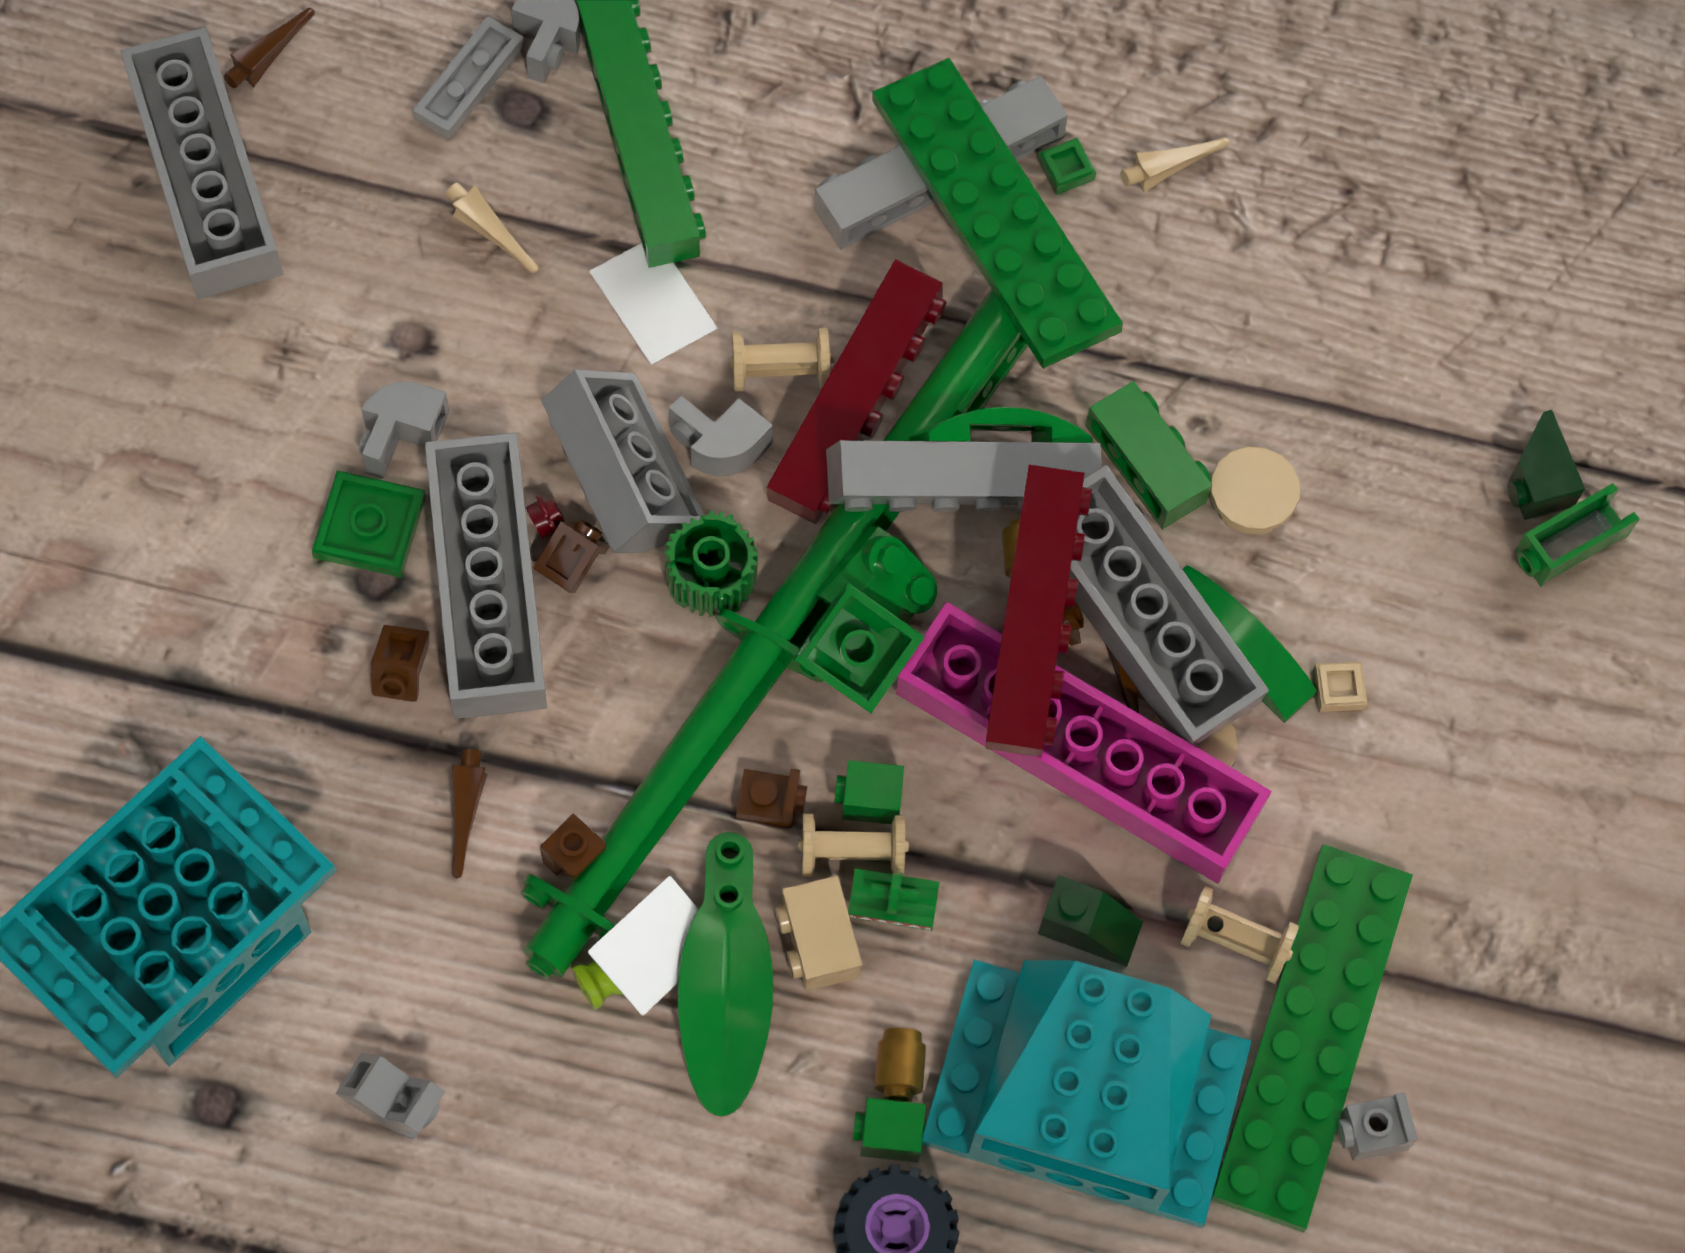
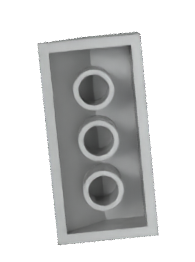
M574 370L541 400L549 416L550 425L560 439L567 454V460L585 492V498L592 507L603 530L604 538L610 545L613 553H646L669 542L670 533H675L676 529L682 530V523L685 522L689 525L691 524V518L698 521L700 520V515H704L635 373Z

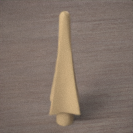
M1220 138L1186 147L1136 153L1135 165L1121 170V180L1125 186L1140 183L1144 193L1190 164L1226 148L1229 145V140L1227 138Z
M458 182L449 187L445 195L453 202V206L456 207L453 217L499 246L529 272H537L538 265L509 233L476 185L469 192Z

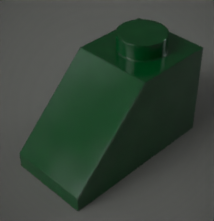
M1552 409L1543 412L1507 484L1509 498L1515 507L1520 508L1524 520L1568 509L1578 502L1585 490Z
M1058 875L1038 934L1127 967L1143 921L1104 891Z

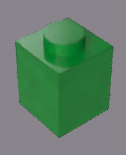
M848 760L847 775H837L834 803L844 804L842 819L892 824L894 816L900 815L904 766Z
M867 1098L865 1112L856 1111L852 1141L862 1142L860 1156L918 1163L922 1148L926 1104Z

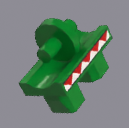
M855 868L848 908L849 918L932 931L940 882L902 876L903 873L897 872L889 874Z

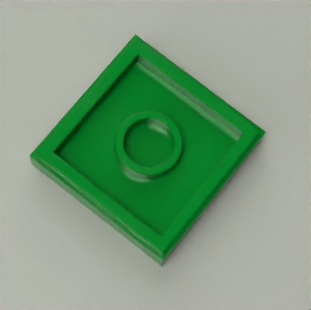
M337 470L312 548L313 558L402 578L426 499L425 490Z

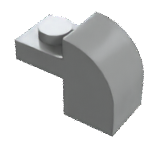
M574 0L515 1L511 9L513 30L520 35L534 39L526 55L529 79L545 84L551 69L556 71L560 67L565 51L578 54L581 40L579 13Z
M396 382L380 388L367 399L362 407L366 430L359 446V454L363 456L366 473L384 478L400 439L425 447V442L438 441L450 412L445 391L415 382Z
M680 396L669 407L670 431L681 444L687 447L693 445L691 447V466L702 473L712 476H730L740 473L753 465L773 444V425L740 398L716 422L712 421L683 396Z
M361 1052L335 1094L371 1119L400 1135L414 1140L422 1128L427 1127L435 1119L439 1111L438 1102L445 1091L430 1080L408 1076L382 1056Z

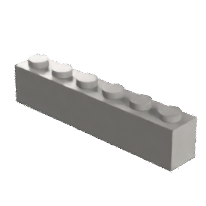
M1041 76L1029 82H1017L1005 94L991 101L989 99L979 101L1017 161L1064 138L1068 115ZM898 143L893 150L879 157L876 155L869 156L862 160L855 169L841 176L834 174L824 179L815 188L814 210L839 249L842 250L936 201Z
M839 441L826 449L829 504H845V511L850 512L873 509L872 504H888L889 511L893 512L915 510L916 504H932V511L935 512L956 511L960 509V505H975V509L978 512H994L1002 510L1003 505H1018V511L1021 512L1029 464L1084 472V478L1102 468L1100 443Z

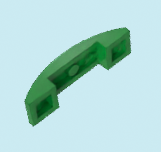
M993 407L966 412L935 422L909 437V441L971 442L970 430L1031 432V442L1093 443L1091 435L1069 421L1042 411L1017 407Z
M1186 565L1182 569L1269 689L1262 702L1282 722H1287L1317 694L1318 690L1292 655L1249 610L1218 584L1194 568Z

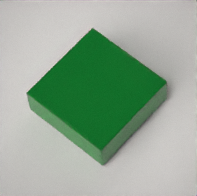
M1078 137L1038 153L1037 161L1055 195L1095 180L1096 171Z

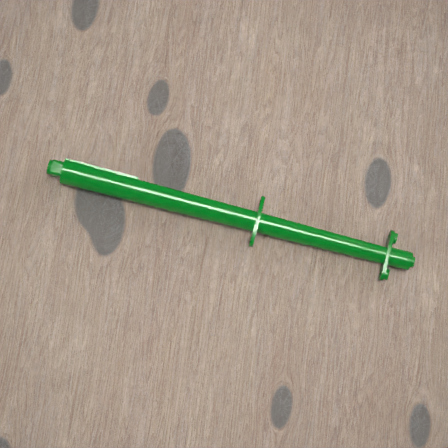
M992 289L987 293L883 441H909L910 436L935 422L966 412L983 409L1028 345ZM838 504L755 622L728 609L720 610L716 616L717 622L741 641L603 836L602 840L606 844L605 851L577 878L572 880L565 892L560 891L532 874H528L523 880L524 888L521 891V895L527 901L540 909H544L547 904L553 907L523 948L524 953L529 957L525 963L531 970L545 979H549L552 974L557 977H563L593 933L600 936L597 940L599 941L615 926V924L603 917L786 668L815 682H823L821 678L794 660L806 638L828 609V605L823 600H819L815 594L868 526H879L887 531L900 512L889 511L888 504H872L873 509L859 512L845 511V504Z

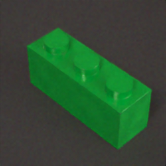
M1132 381L1089 407L1085 423L1086 428L1097 443H1100L1103 451L1162 530L1206 504L1212 488V480L1207 468L1200 461L1192 459L1185 449V442L1180 432L1174 426L1168 427L1159 415V407L1149 392H1142L1135 381Z

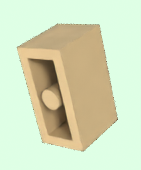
M829 877L782 889V905L775 906V912L781 934L790 933L794 950L787 951V957L793 979L802 978L806 992L861 978L862 962L839 877Z

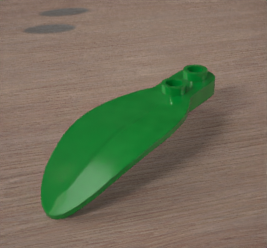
M734 832L718 834L707 846L704 902L696 913L685 940L678 985L679 1028L688 1076L701 1105L707 1112L720 1117L728 1116L740 1108L755 1083L768 1039L773 1008V969L770 946L764 925L752 901L753 848L744 836ZM726 849H733L738 853V856L728 859L721 853ZM724 893H732L737 897V900L732 903H726L721 900L720 896Z

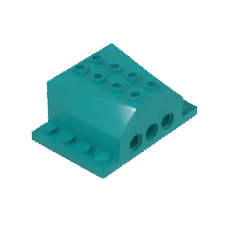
M200 736L0 918V962L116 1079L150 1047L170 1067L312 933L301 905L337 870L331 861Z
M974 960L923 1133L922 1145L1203 1228L1251 1040L1208 1028L1212 1015L1171 988L1078 961L1024 960L1019 973Z

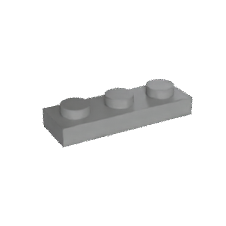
M487 16L412 110L414 119L450 140L524 47L523 36Z

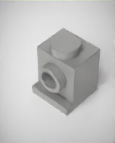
M1405 1092L1395 1094L1392 1097L1347 1105L1341 1113V1119L1337 1120V1132L1341 1146L1344 1149L1349 1148L1352 1161L1406 1151L1418 1140ZM1377 1117L1381 1119L1384 1131L1376 1132L1372 1130L1369 1126V1118Z

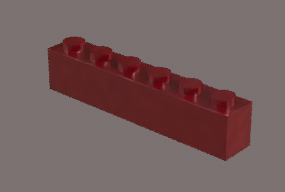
M894 260L766 487L768 501L815 525L822 513L829 515L836 504H829L826 449L839 441H863L865 436L873 438L883 419V414L879 411L887 398L894 400L905 378V376L901 375L903 368L908 360L913 363L917 360L926 340L922 337V334L929 323L937 324L945 309L947 301L943 300V282L899 260Z
M1030 464L1028 466L987 729L986 749L1042 758L1044 745L1053 746L1057 718L1048 716L1051 698L1059 700L1061 698L1064 671L1055 670L1058 652H1068L1071 625L1062 624L1065 606H1075L1078 579L1069 578L1072 560L1081 562L1085 534L1076 532L1079 515L1088 516L1092 488L1083 487L1084 472Z

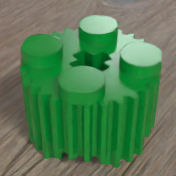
M710 510L709 515H700V520L698 521L691 518V524L688 525L684 522L682 523V530L676 529L675 533H670L669 542H666L665 570L670 595L676 604L683 608L689 606L691 613L698 610L700 616L708 612L709 617H713L714 612L719 613L721 609H728L736 613L741 609L742 601H748V594L753 593V587L757 583L758 552L757 547L754 546L753 537L749 538V531L747 529L742 531V524H736L733 521V515L730 514L728 517H724V512L715 515L714 511ZM708 562H716L718 565L708 566Z

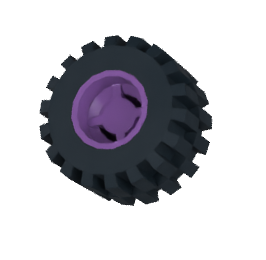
M889 1165V1169L880 1171L879 1167L870 1170L867 1177L863 1179L859 1177L852 1183L851 1189L848 1193H844L840 1201L833 1230V1242L836 1244V1253H955L954 1251L959 1239V1231H957L959 1217L957 1209L953 1210L951 1206L952 1197L947 1190L941 1191L938 1187L939 1181L931 1175L927 1179L920 1175L921 1169L912 1166L910 1171L900 1170V1165Z

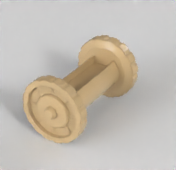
M828 328L818 329L816 342L744 345L741 332H732V356L729 357V367H733L734 391H744L746 377L817 375L820 388H822L830 375L833 353L830 352Z
M803 814L802 839L798 840V850L802 851V877H812L815 859L891 861L892 873H903L902 876H904L905 853L909 850V842L905 841L904 815L894 816L891 832L815 831L813 814Z
M1204 886L1195 909L1190 908L1186 917L1190 921L1180 944L1190 947L1198 935L1268 965L1266 981L1275 984L1285 961H1290L1293 952L1290 949L1299 925L1290 922L1282 934L1211 904L1214 889ZM1218 916L1222 919L1223 928L1219 932H1212L1207 927V921L1210 917Z

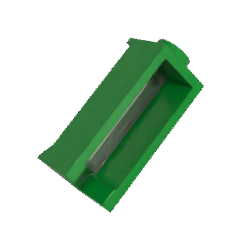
M1612 483L1525 533L1515 549L1518 563L1524 573L1530 577L1533 576L1540 587H1542L1549 580L1613 543L1627 538L1640 518L1633 512L1621 521L1610 506L1611 501L1618 492L1617 487Z

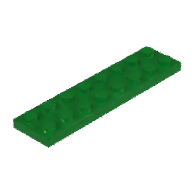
M950 57L872 91V102L1042 369L1122 332V320Z
M1322 844L1297 921L1299 928L1290 949L1293 954L1290 961H1285L1213 1190L1212 1201L1303 1233L1306 1231L1338 1127L1337 1120H1340L1413 874Z

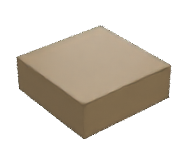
M1362 661L1315 665L1313 670L1315 685L1318 690L1319 713L1365 710L1367 697Z

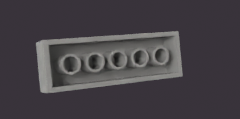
M206 27L120 50L197 300L282 276L283 271L275 242Z
M517 432L425 442L449 694L454 719L548 709Z
M1105 465L1084 478L1083 487L1092 488L1088 516L1079 515L1076 532L1084 533L1085 540L1081 562L1072 560L1069 578L1078 579L1075 602L1165 728L1196 747L1259 705L1269 692V689L1109 467Z

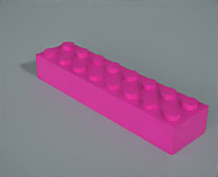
M946 601L924 635L925 638L898 675L896 695L986 747V736L1002 633ZM1056 666L1055 670L1064 671L1060 700L1051 698L1048 716L1057 718L1053 746L1044 745L1042 758L996 750L991 751L1218 884L1265 807L1272 791Z

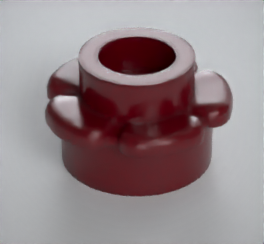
M537 495V501L528 505L526 510L538 533L544 539L554 534L560 522H565V519L553 498L544 502V499Z

